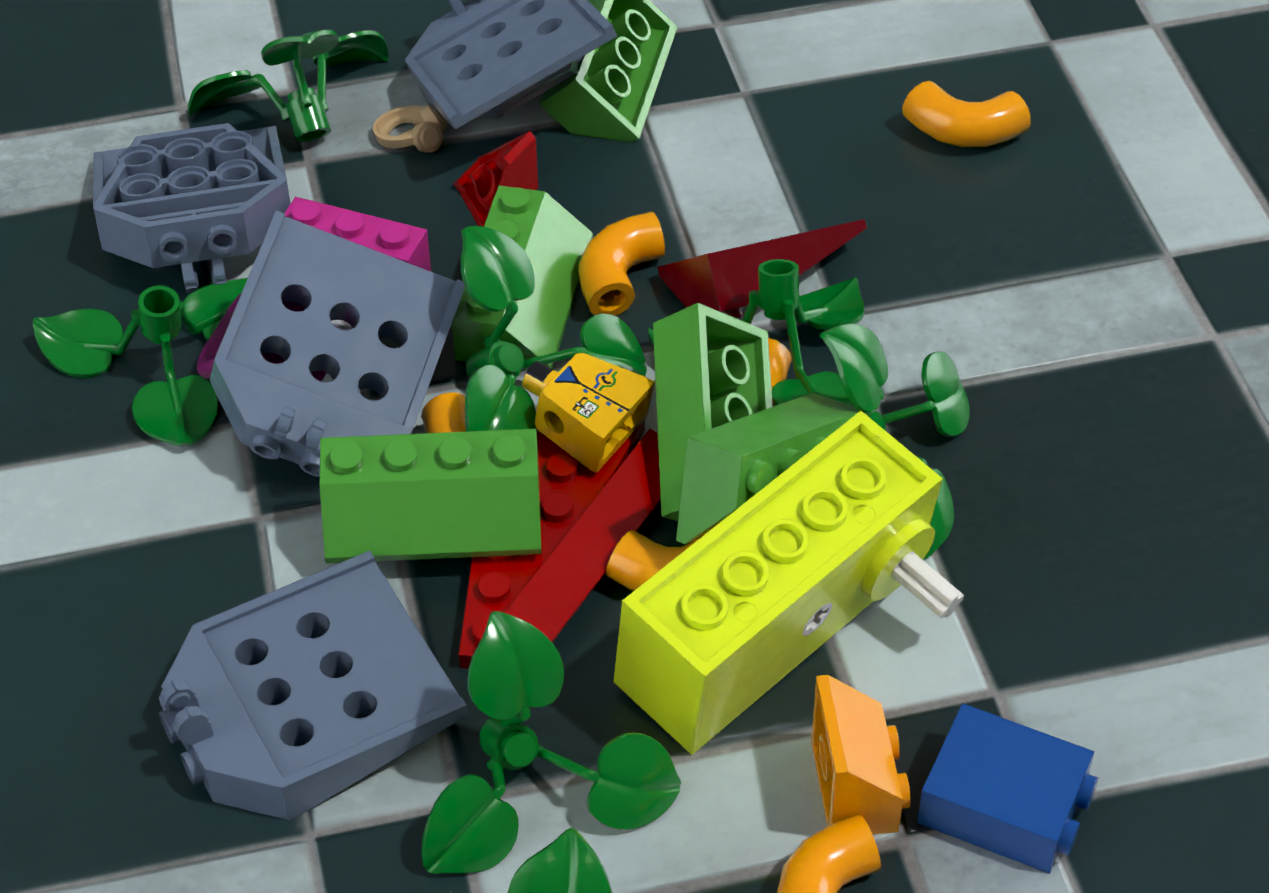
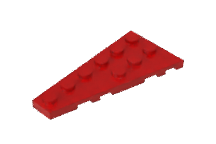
M645 420L597 473L588 469L536 428L542 554L472 557L459 649L460 668L469 669L472 656L483 637L491 612L499 611L504 613L628 457L634 443L639 442L645 431Z

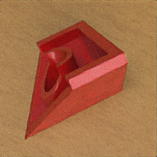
M531 131L479 157L453 183L462 196L477 226L484 227L499 185L530 190L538 188L536 137Z

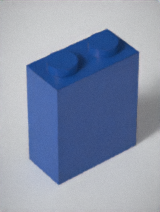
M962 703L921 791L917 823L1050 874L1058 853L1069 856L1080 827V822L1072 820L1077 807L1088 810L1094 796L1099 777L1089 773L1095 751Z

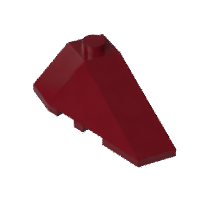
M865 219L708 253L658 266L657 269L659 277L686 308L700 303L731 317L740 318L744 317L742 307L749 304V292L759 290L758 267L761 263L773 259L790 260L798 264L799 275H801L867 229Z

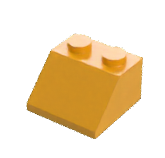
M829 675L816 676L811 746L827 826L856 815H861L866 820L873 835L899 832L902 808L910 807V787L907 774L897 773L894 760H898L900 755L896 726L886 725L882 703Z

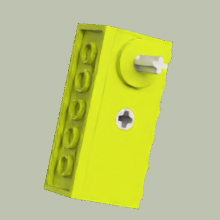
M859 411L622 600L614 683L683 748L693 755L873 601L885 598L901 584L941 619L943 617L947 618L954 612L955 606L963 600L964 595L923 561L935 537V530L930 526L943 478L865 413Z

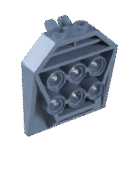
M447 0L452 11L430 23L406 57L405 62L423 96L456 130L477 117L491 116L500 118L578 73V63L584 55L617 37V34L612 24L588 0H470L462 4L461 0Z
M225 123L136 136L127 148L94 152L93 210L102 250L151 268L181 264L186 293H192L199 287L197 272L194 271L193 262L211 259L213 284L227 283L223 257L249 254L262 245L275 211L284 213L291 204L276 126L237 131L232 125Z
M276 210L214 359L210 376V383L240 443L250 446V449L261 457L267 459H278L280 457L299 464V467L304 472L320 477V438L411 434L463 294L464 282L458 279L454 281L286 217L285 213ZM295 302L305 310L300 312L291 311L283 304ZM343 320L349 323L353 329H339L331 321ZM391 338L400 347L389 348L383 345L379 339ZM265 353H275L281 356L285 362L273 364L266 361L262 355ZM311 372H326L332 377L333 381H318L311 375ZM372 389L380 395L381 399L375 401L368 400L362 396L359 390Z
M370 550L193 624L161 686V695L158 697L163 711L159 712L161 723L170 742L173 744L181 741L186 751L180 753V756L193 785L203 782L212 801L215 803L285 820H291L302 815L468 715L467 704L462 697L460 698L378 567Z

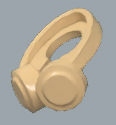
M428 104L425 107L411 105L389 110L376 119L372 130L377 142L381 146L396 149L415 145L420 152L428 153L436 151L441 146L443 140L442 132L448 126L447 120L434 106ZM402 123H412L415 126L401 135H390L392 129Z

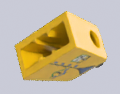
M585 353L575 354L559 372L539 361H535L527 370L522 381L524 389L539 397L534 423L537 430L595 473L604 466L648 415L655 381Z

